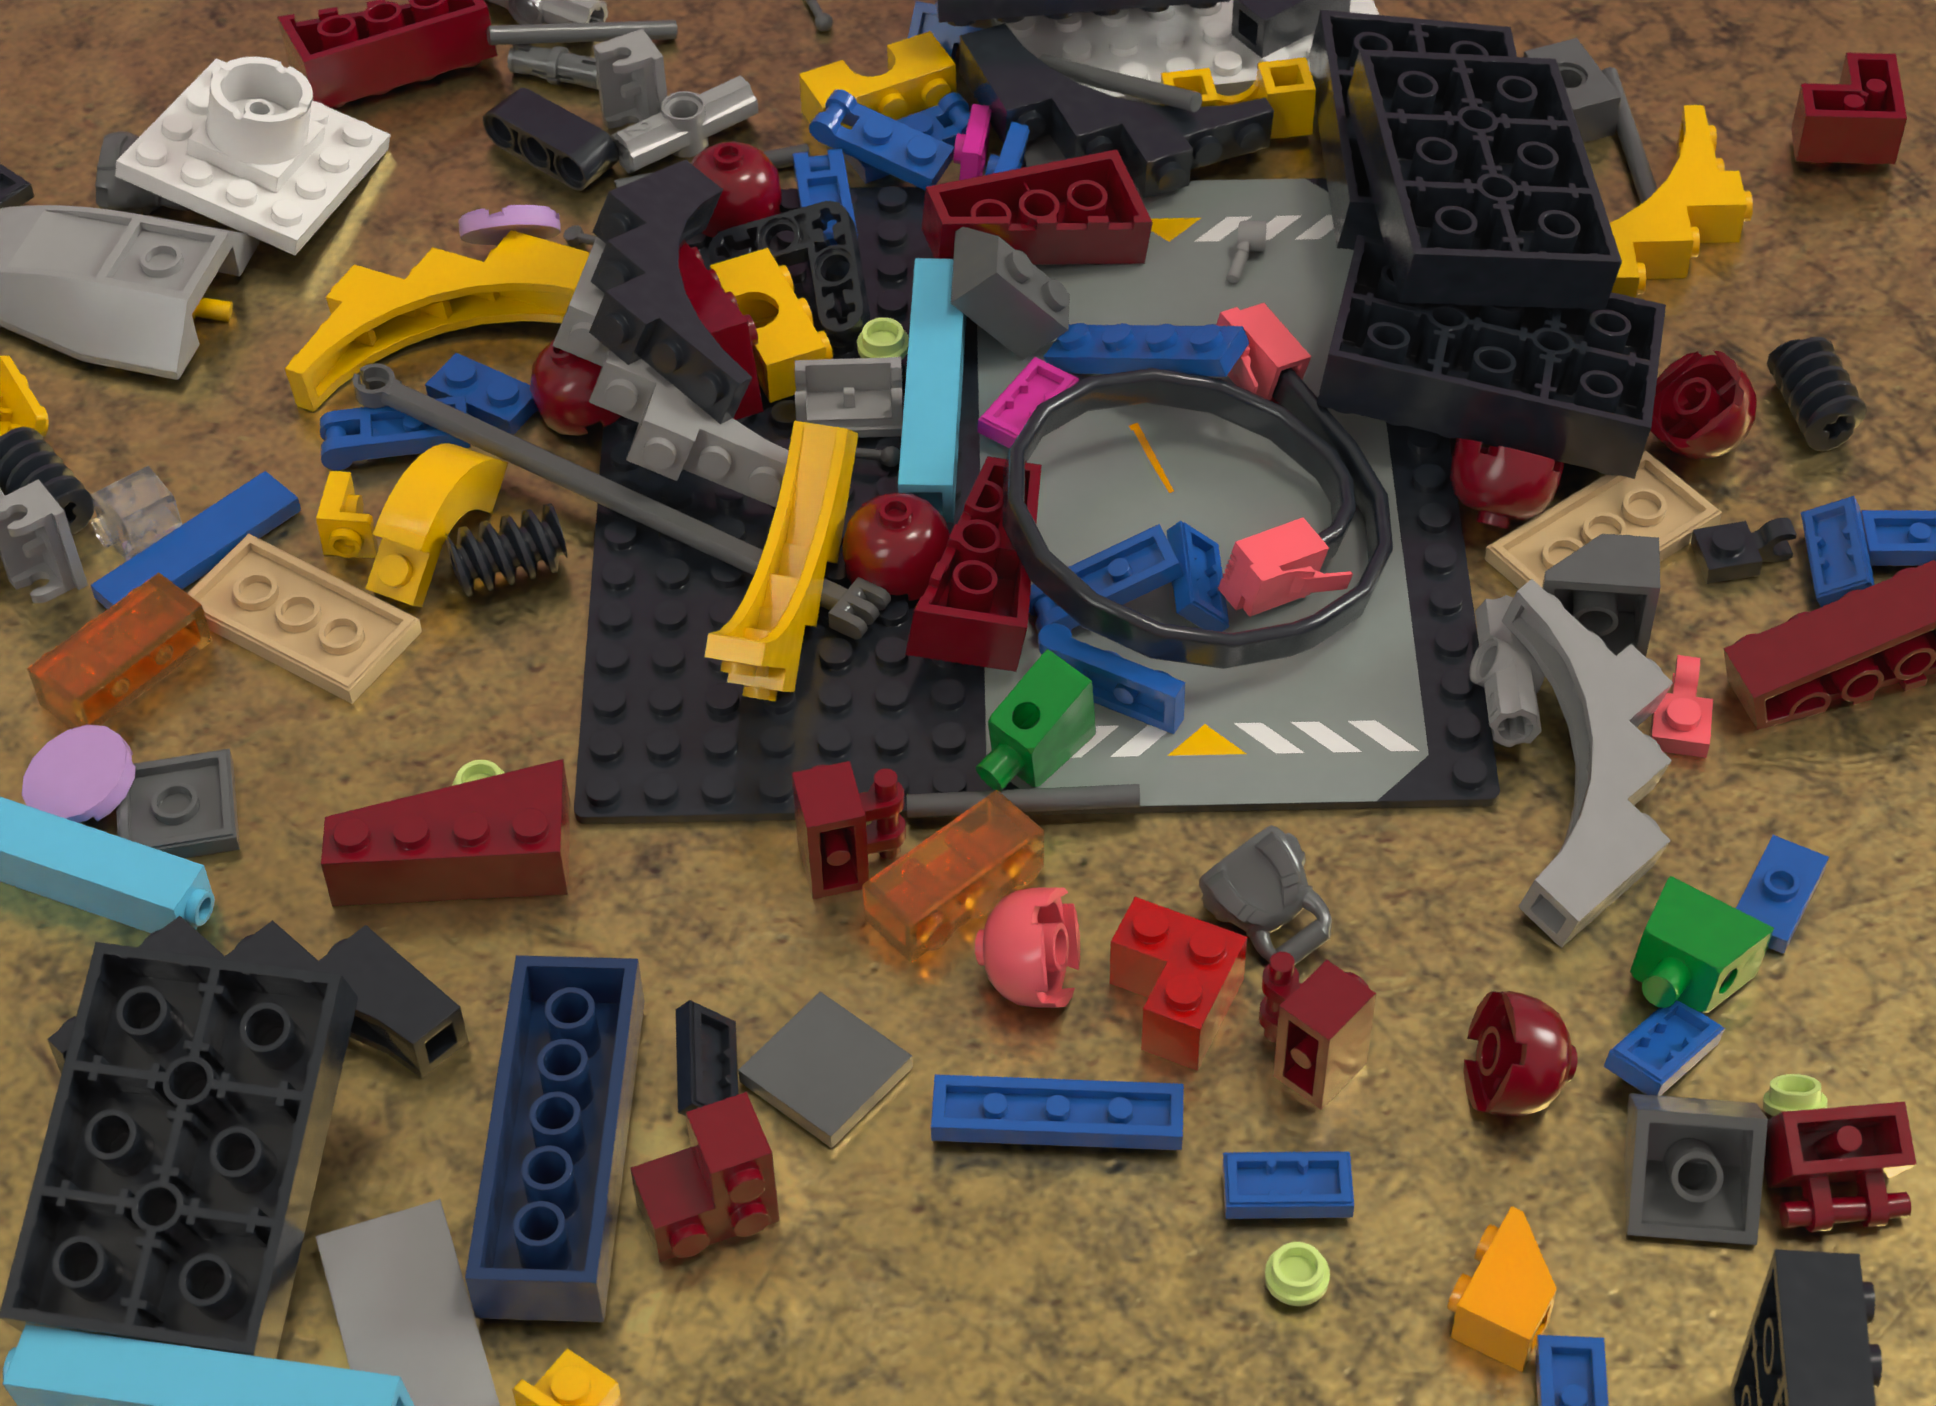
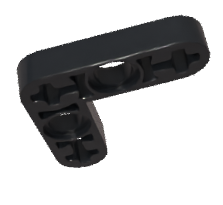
M823 201L725 229L712 239L708 249V256L712 264L726 261L732 255L731 249L735 247L741 249L736 253V257L758 250L754 244L755 241L760 250L765 248L770 250L778 266L785 265L789 267L810 261L818 316L821 324L834 340L842 343L857 340L864 325L870 321V310L856 226L846 208L840 203ZM836 220L837 223L833 225V234L838 245L831 246L823 231L827 230V222ZM782 231L794 233V239L786 249L782 251L770 249V242L777 233ZM839 261H845L850 264L849 271L843 279L836 282L825 280V273L832 264ZM844 297V301L852 312L847 316L848 322L839 324L837 320L842 318V310L837 298Z

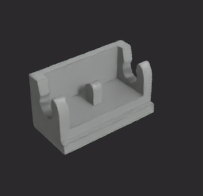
M643 29L593 45L602 118L608 129L622 127L627 123H638L662 112V102L667 97L663 55Z
M901 357L795 360L796 421L847 428L858 433V438L902 436L903 388Z
M39 479L0 498V556L8 579L17 590L32 585L36 580L48 579L49 582L45 586L36 588L30 593L34 603H44L75 587L80 590L88 586L65 512Z

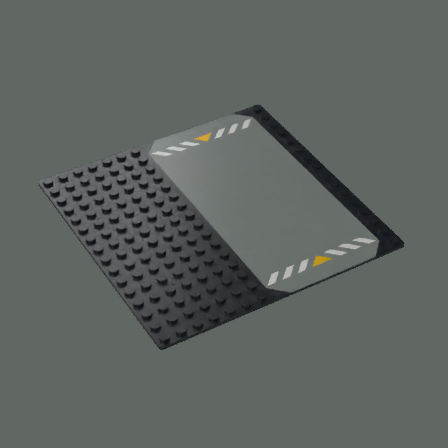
M1326 178L1190 181L1189 186L1148 198H1143L1136 187L1153 222L1145 264L1035 265L1049 278L1058 280L1070 294L1069 324L1071 325L1075 323H1084L1086 325H1116L1120 323L1129 325L1172 324L1173 326L1216 325L1222 311L1235 307L1242 310L1265 303L1311 355L1303 381L1318 398L1354 250L1338 249L1336 246ZM917 186L849 188L858 234L870 320L881 317L894 319L902 325L903 330L909 337L915 258L935 259L922 231L926 190ZM797 188L781 189L782 202L780 204V214L800 208ZM1244 220L1266 221L1265 252L1249 251V258L1246 261L1239 282H1229L1227 275L1236 255L1239 223ZM791 231L777 233L770 242V249L774 251L786 249L792 243L794 233ZM700 233L686 243L690 248L697 247L704 266L709 270L710 265L713 264L708 256V249L714 237ZM755 241L754 244L756 245V247H757V249H758V250H756V251H759L760 249H759V247H758V245H757V242ZM739 247L731 249L732 255L727 260L736 258V253L741 249ZM810 261L787 267L793 281L794 293L798 299H806L812 313L813 326L817 332L824 331L832 348L833 359L862 358L858 353L857 340L848 343L836 341L821 324L818 316ZM845 261L832 264L825 273V280L836 282L843 279L849 271L850 264ZM844 297L837 298L842 310V318L837 320L839 324L848 322L847 316L852 312L844 301ZM966 316L954 523H946L950 534L964 511L966 500L987 456L1006 459L1010 449L978 433V419L1034 357L1045 362L1044 355L1056 339L1022 360ZM908 353L901 360L903 410ZM1071 374V375H1073V376L1079 378V382H1080V381L1084 380V379L1087 378V377L1098 376V375H1105V374ZM1226 376V377H1214V378H1221V379H1223V380H1225V381H1227V382H1230V383L1234 384V383L1232 382V380H1231L1228 376ZM759 384L763 412L736 421L764 439L789 450L794 421H796L795 395L770 403ZM1148 403L1087 411L1043 436L1027 461L1028 463L1042 465L1036 525L1050 552L1067 567L1160 524L1167 538L1166 530L1181 520L1219 544L1222 573H1225L1224 570L1227 568L1226 565L1229 564L1228 560L1231 559L1230 555L1236 541L1302 517L1317 534L1328 528L1332 523L1330 502L1318 481L1269 439L1207 412ZM1327 408L1357 442L1388 494L1393 551L1361 617L1314 648L1287 658L1220 669L1150 659L1080 625L1072 629V638L1102 650L1113 651L1127 660L1153 670L1164 671L1172 677L1184 681V720L1175 734H1172L1094 703L1096 734L1041 786L1031 787L1016 775L1003 790L1139 784L1140 807L932 817L1495 805L1499 800L1500 787L1492 731L1489 726L1485 688L1475 684L1470 679V666L1474 654L1479 647L1459 502L1458 497L1454 493L1450 477L1452 465L1450 439L1438 433L1408 426H1394L1382 420L1356 414H1342ZM621 416L614 423L606 427L603 425L599 475L764 550L776 507L682 469L676 481L629 462L626 459L639 423ZM1139 424L1174 492H1168L1143 450L1133 430L1131 431L1128 425ZM902 436L858 438L856 447L883 450L886 447L894 446L901 450ZM854 459L838 564L827 562L825 579L847 589L852 585L845 572V562L842 553L847 523L863 503L878 495L898 493L899 464L894 467H888L882 461ZM597 503L574 799L575 818L579 823L620 824L796 820L792 772L807 770L818 765H832L847 761L851 763L859 793L869 791L874 783V775L878 770L888 768L896 772L897 780L904 788L905 805L899 813L903 818H908L907 794L994 790L979 777L976 772V766L992 751L988 729V720L991 714L1041 656L1038 648V631L1035 626L1037 616L1029 613L1027 632L1017 672L905 655L914 610L919 599L909 601L908 594H890L891 602L884 610H879V617L872 625H867V632L861 639L857 640L829 628L828 613L830 611L820 606L817 626L805 625L795 691H778L776 701L742 696L744 685L728 683L729 673L720 671L722 660L705 657L708 634L719 631L731 620L743 601L754 575ZM1356 505L1354 517L1335 556L1323 563L1320 572L1324 574L1351 571L1353 576L1347 589L1311 593L1305 596V598L1296 599L1251 617L1248 616L1243 608L1236 611L1226 599L1229 628L1223 632L1235 633L1295 622L1315 614L1356 587L1368 564L1365 518L1358 506ZM1171 582L1123 604V606L1164 624L1202 629L1177 614L1174 589Z

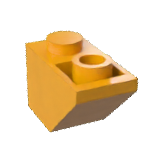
M1511 1206L1499 1228L1492 1224H1489L1486 1228L1474 1257L1480 1264L1473 1277L1464 1273L1459 1277L1449 1298L1447 1309L1455 1312L1451 1339L1523 1372L1535 1350L1537 1336L1543 1335L1550 1321L1557 1288L1524 1212Z

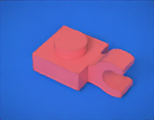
M1677 655L1676 670L1672 676L1671 693L1665 695L1657 710L1652 714L1650 737L1659 744L1663 752L1707 758L1711 737L1713 699L1696 697L1700 658Z

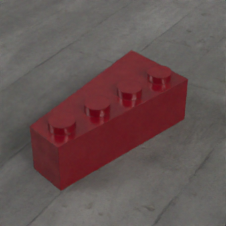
M375 0L367 2V8L360 12L339 15L338 7L318 10V19L296 22L294 14L277 17L289 66L298 70L307 78L312 87V100L320 102L331 109L340 108L349 101L365 96L388 93L395 87L414 81H428L440 73L453 69L473 67L480 64L483 60L498 56L496 45H488L487 26L492 25L488 6L484 0H409V4L403 5L391 1Z
M1111 150L928 186L925 191L922 231L935 259H954L955 232L962 227L999 236L1015 250L1025 253L1033 265L1145 264L1153 222L1118 150Z
M685 242L679 249V270L686 295L700 321L722 349L752 376L733 419L739 420L763 412L752 346L757 345L759 342L754 321L749 314L743 315L740 312L734 294L731 291L725 292L722 289L713 268L707 270L697 247L690 248Z
M987 456L966 500L964 511L948 538L947 547L940 561H937L930 576L928 587L923 597H920L914 610L905 655L1017 672L1028 627L1031 580L1002 526L1003 468L1006 459ZM1027 462L1025 464L1024 502L1037 524L1042 465Z
M1932 560L1916 568L1903 569L1890 579L1863 590L1848 592L1835 602L1811 612L1798 613L1785 623L1759 634L1746 635L1734 644L1723 648L1727 680L1756 729L1760 730L1824 713L1831 701L1841 698L1852 702L1853 705L1873 700L1875 691L1886 686L1899 683L1904 691L1925 686L1927 682L1926 676L1936 674V561Z
M563 759L326 816L324 821L321 867L332 907L567 895L571 802Z

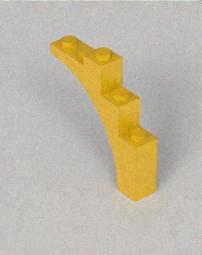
M1684 105L1677 139L1678 161L1667 180L1644 203L1621 218L1610 222L1622 260L1611 291L1613 293L1636 298L1637 294H1644L1646 279L1687 278L1691 257H1698L1700 243L1740 242L1743 223L1750 221L1752 218V194L1750 191H1744L1740 171H1725L1723 159L1716 158L1715 125H1708L1704 105Z
M510 230L498 246L490 251L484 262L432 247L423 259L411 269L405 279L354 264L340 281L331 288L326 296L331 316L320 325L318 331L299 353L293 356L285 368L297 407L314 412L341 385L350 380L354 374H358L361 367L373 364L405 346L445 332L482 324L504 322L562 323L590 252Z
M794 421L776 510L755 575L743 601L731 620L719 631L709 633L707 638L705 657L722 660L720 671L729 673L728 683L744 685L742 696L776 701L778 691H795L805 625L817 626L827 562L838 564L858 433L850 429Z

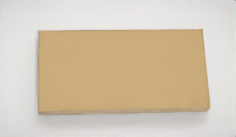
M1645 450L1635 479L1620 475L1602 476L1487 546L1485 560L1518 589L1531 579L1542 587L1545 571L1601 534L1659 537L1661 562L1691 543L1693 529L1719 525L1722 512Z
M248 534L177 602L181 616L351 704L361 696L422 632L418 618L251 534Z

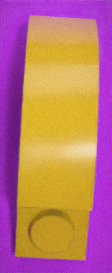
M450 443L433 446L421 454L396 483L379 516L373 535L382 539L365 589L412 606L422 607L441 549L446 540L445 533L448 535L456 522L471 510L477 509L489 513L493 512L509 462Z

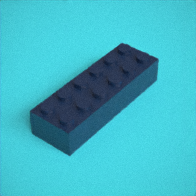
M516 955L465 1276L475 1318L604 1322L645 1003L638 959Z

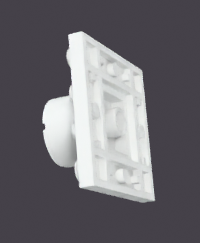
M243 57L226 63L216 58L117 159L115 176L296 255L389 148L390 134L331 109L320 102L313 101L312 87L307 78L291 66L288 68L284 67L280 61L264 57Z

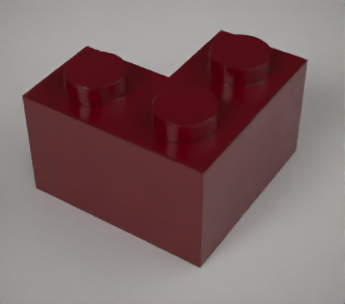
M1846 52L1839 84L1801 83L1791 127L1796 162L1861 163L1867 165L1896 164L1907 122L1896 54Z
M747 1092L686 1112L691 1147L630 1168L636 1203L659 1262L674 1257L686 1258L702 1252L709 1245L735 1236L747 1237L755 1235L764 1230L768 1225L780 1221L773 1153Z

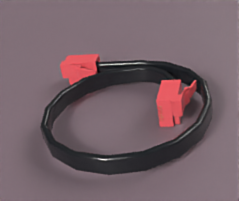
M1265 303L1242 310L1235 307L1220 312L1216 325L1243 326L1249 341V345L1227 375L1234 384L1221 378L1156 368L1087 377L1037 405L1008 451L1003 468L1002 526L1031 582L1083 628L1150 659L1226 669L1287 658L1312 649L1361 617L1393 551L1389 498L1386 490L1357 442L1326 407L1316 405L1317 396L1303 381L1311 355ZM1148 403L1211 413L1273 442L1318 481L1331 506L1332 523L1318 534L1302 517L1235 542L1232 554L1230 555L1231 559L1228 560L1229 564L1226 565L1227 568L1224 570L1225 573H1223L1218 590L1236 611L1243 608L1248 616L1251 617L1296 599L1305 598V596L1311 593L1347 589L1353 576L1351 571L1324 574L1320 572L1323 563L1335 556L1354 517L1356 505L1365 518L1368 564L1356 587L1315 614L1292 623L1235 633L1164 624L1099 595L1050 552L1024 502L1025 464L1043 436L1087 411Z

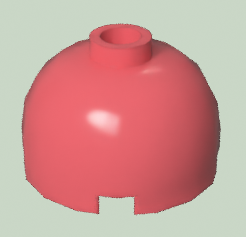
M1064 887L1029 888L1017 890L1000 900L989 914L985 929H980L976 935L975 955L978 964L985 966L988 979L1004 998L1017 1005L1035 1008L1066 1007L1073 997L1075 988L1062 989L1067 966L1079 970L1080 931L1074 903L1062 904L1061 897L1068 893Z

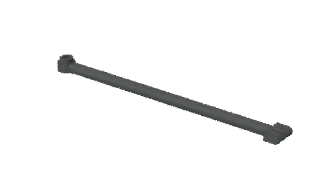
M374 363L361 367L360 373L363 384H361L359 374H354L353 376L356 400L364 407L380 408L387 405L751 575H755L763 550L403 385L401 381L395 379L392 369L384 364ZM860 577L848 589L824 578L820 606L830 611L828 613L829 628L853 639H861L867 632V625H872L879 617V610H884L891 602L890 594L885 589Z

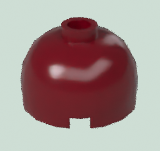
M725 142L705 148L693 158L691 164L723 189L706 230L701 233L709 237H715L718 231L780 214V204L782 202L780 178L776 167L763 151L749 144Z
M555 339L538 354L532 365L530 391L540 414L549 428L559 434L578 436L588 433L585 426L595 424L601 420L604 427L621 417L619 414L589 402L602 366L554 347Z
M1698 351L1688 353L1671 363L1657 378L1650 432L1681 457L1698 460L1721 457L1735 449L1747 437L1755 422L1757 398L1753 385L1745 371L1721 351H1714L1716 355L1702 356Z
M1457 439L1451 465V482L1454 493L1461 503L1473 510L1479 511L1476 522L1508 529L1511 519H1531L1542 513L1552 502L1560 483L1564 467L1563 462H1555L1551 458L1503 446H1489L1487 448L1481 446L1482 442Z
M889 493L878 495L863 503L847 523L842 553L848 580L853 584L860 577L885 589L889 594H908L909 601L920 599L928 587L930 576L937 561H940L947 547L950 533L945 518L927 500L913 494Z
M1492 991L1486 994L1475 1011L1467 1039L1478 1041L1476 1061L1464 1059L1465 1088L1472 1107L1477 1111L1489 1112L1492 1115L1503 1117H1522L1547 1108L1561 1093L1565 1083L1572 1080L1578 1062L1577 1050L1575 1046L1571 1045L1570 1034L1560 1014L1542 1000L1520 992Z

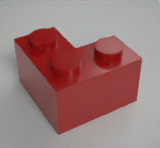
M1134 897L1111 940L1109 984L1148 998L1143 1007L1142 1051L1193 1070H1199L1244 980L1247 948L1246 936Z

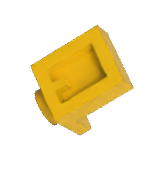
M329 471L316 516L323 555L345 558H375L378 551L376 535H373L375 529L373 517L370 514L363 513V498L361 495H355L351 472Z
M568 1348L534 1386L521 1379L512 1389L516 1406H611L620 1396L619 1385L616 1380Z

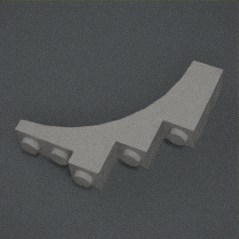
M596 238L553 346L602 366L589 402L639 423L626 460L676 481L682 469L776 507L789 450L764 439L733 418L719 424L643 359L627 365L589 333L605 295L604 292L590 282L606 245L601 239Z
M1531 579L1517 590L1501 621L1532 654L1553 687L1569 727L1576 768L1574 808L1564 844L1557 856L1534 880L1518 907L1562 948L1653 868L1671 841L1660 830V827L1653 818L1645 813H1641L1634 805L1655 788L1672 762L1661 750L1659 744L1652 737L1643 734L1637 727L1657 710L1673 682L1663 674L1661 668L1653 660L1645 657L1632 644L1627 646L1617 656L1614 655L1597 634L1588 631L1564 609L1557 597L1547 593Z

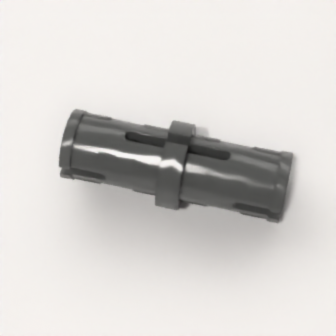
M515 44L509 50L507 63L508 69L512 73L538 76L547 79L548 83L560 86L561 82L599 90L596 63L593 57L569 53L567 48L560 46L548 49L529 44Z

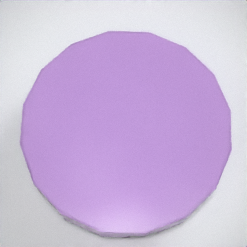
M507 205V208H502V212L490 215L489 210L483 208L468 212L458 220L461 240L471 244L498 245L510 230L545 240L561 233L559 213L557 214L555 210L547 206Z
M84 725L67 730L47 742L32 758L23 776L22 797L27 806L77 823L87 821L92 817L99 821L109 815L126 797L135 779L136 766L132 763L133 753L125 740L107 726Z

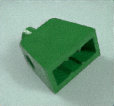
M1047 649L991 714L988 720V729L992 751L976 766V772L979 777L996 791H1002L1016 775L1031 787L1041 786L1096 734L1092 680Z
M1670 876L1644 929L1630 973L1634 979L1642 982V992L1651 1004L1667 1008L1678 1000L1698 1012L1709 1013L1756 976L1774 928Z

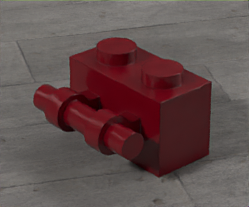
M850 761L832 765H818L807 770L792 772L798 847L812 899L870 888L868 854L879 853L882 858L894 859L900 855L901 845L906 839L905 820L899 815L905 805L904 788L898 782L896 772L888 768L878 770L874 775V783L869 791L862 793L858 791Z
M1276 952L1271 956L1270 964L1263 970L1261 988L1266 997L1262 999L1259 1009V1022L1264 1028L1265 1038L1271 1042H1276L1273 1077L1322 1110L1367 1064L1376 993L1369 988L1361 977L1352 972H1344L1327 959L1301 984L1299 982V972L1294 967L1295 960L1293 956L1287 952Z
M1906 1102L1784 1111L1768 1120L1764 1158L1768 1189L1802 1186L1803 1192L1802 1201L1782 1202L1780 1204L1779 1215L1784 1228L1805 1226L1809 1232L1830 1231L1833 1228V1224L1861 1222L1864 1227L1886 1226L1889 1219L1905 1218L1911 1215L1912 1206L1908 1193H1887L1885 1179L1917 1165ZM1857 1181V1196L1831 1197L1830 1183Z

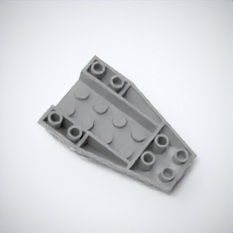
M60 205L0 208V326L83 362L179 380L199 346L192 318L194 310L217 272L241 276L260 241L243 232L115 210Z

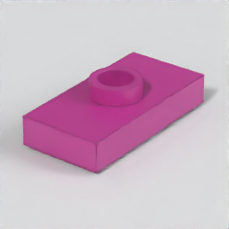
M972 104L966 134L957 133L954 163L961 164L959 180L983 176L989 147L990 106Z
M1034 357L978 419L977 432L1011 448L1037 405L1077 384L1079 378Z

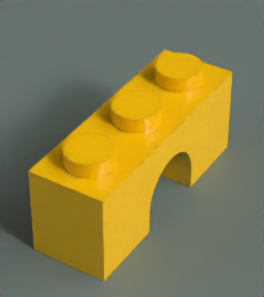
M929 31L887 45L888 72L879 76L869 77L856 74L847 66L844 60L800 73L801 111L809 123H811L819 112L826 111L825 103L832 92L836 89H842L849 92L856 99L857 103L894 120H899L938 105L945 95L956 92V64L932 32ZM841 122V126L846 127L850 130L853 128Z
M1306 57L1258 62L1257 76L1252 86L1246 91L1232 96L1220 95L1216 92L1210 68L1161 73V83L1199 92L1202 95L1201 107L1231 105L1266 98L1274 109L1271 139L1312 135L1316 87Z
M768 248L710 265V269L713 268L717 273L722 289L725 292L731 291L734 294L740 312L743 315L749 314L754 321L759 342L757 345L752 346L758 382L767 399L771 403L795 395V360L833 359V353L826 333L824 331L817 332L813 326L812 313L806 299H798L796 297L788 268L785 265L778 266Z

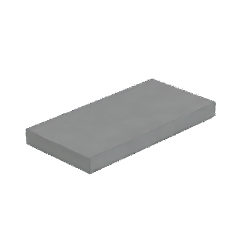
M440 1199L316 1236L351 1370L400 1376L415 1406H500Z

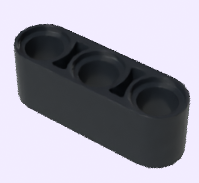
M524 87L518 88L483 116L484 129L494 144L578 191L584 190L619 161L618 147L608 133Z

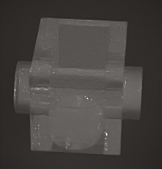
M149 466L91 494L97 517L91 519V524L98 539L105 548L113 545L125 561H128L182 525L175 497Z

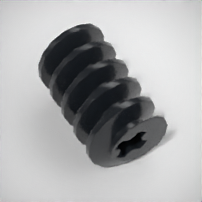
M1825 337L1790 340L1779 345L1769 354L1767 360L1769 372L1773 375L1777 387L1781 390L1782 396L1788 404L1792 416L1796 419L1800 431L1804 434L1807 444L1814 450L1826 452L1845 443L1853 434L1854 429L1864 420L1867 408L1864 401L1859 398L1856 386L1851 383L1848 371L1843 368L1840 357L1835 354L1832 342Z
M30 427L15 428L0 436V489L6 496L39 479L64 510L72 536L85 528L94 514L95 502L93 495L85 489L84 484L74 476L72 470L64 464L53 448L44 441L43 436Z
M552 503L543 505L541 522L531 509L522 511L520 527L517 526L510 515H504L500 519L499 533L496 532L488 520L480 522L478 539L474 537L467 526L458 528L457 545L445 533L455 576L467 597L473 596L474 579L480 578L488 591H492L495 587L496 573L501 572L507 582L513 585L516 584L517 567L522 566L532 580L537 578L539 561L543 560L553 574L558 572L559 556L565 555L568 558L562 528Z

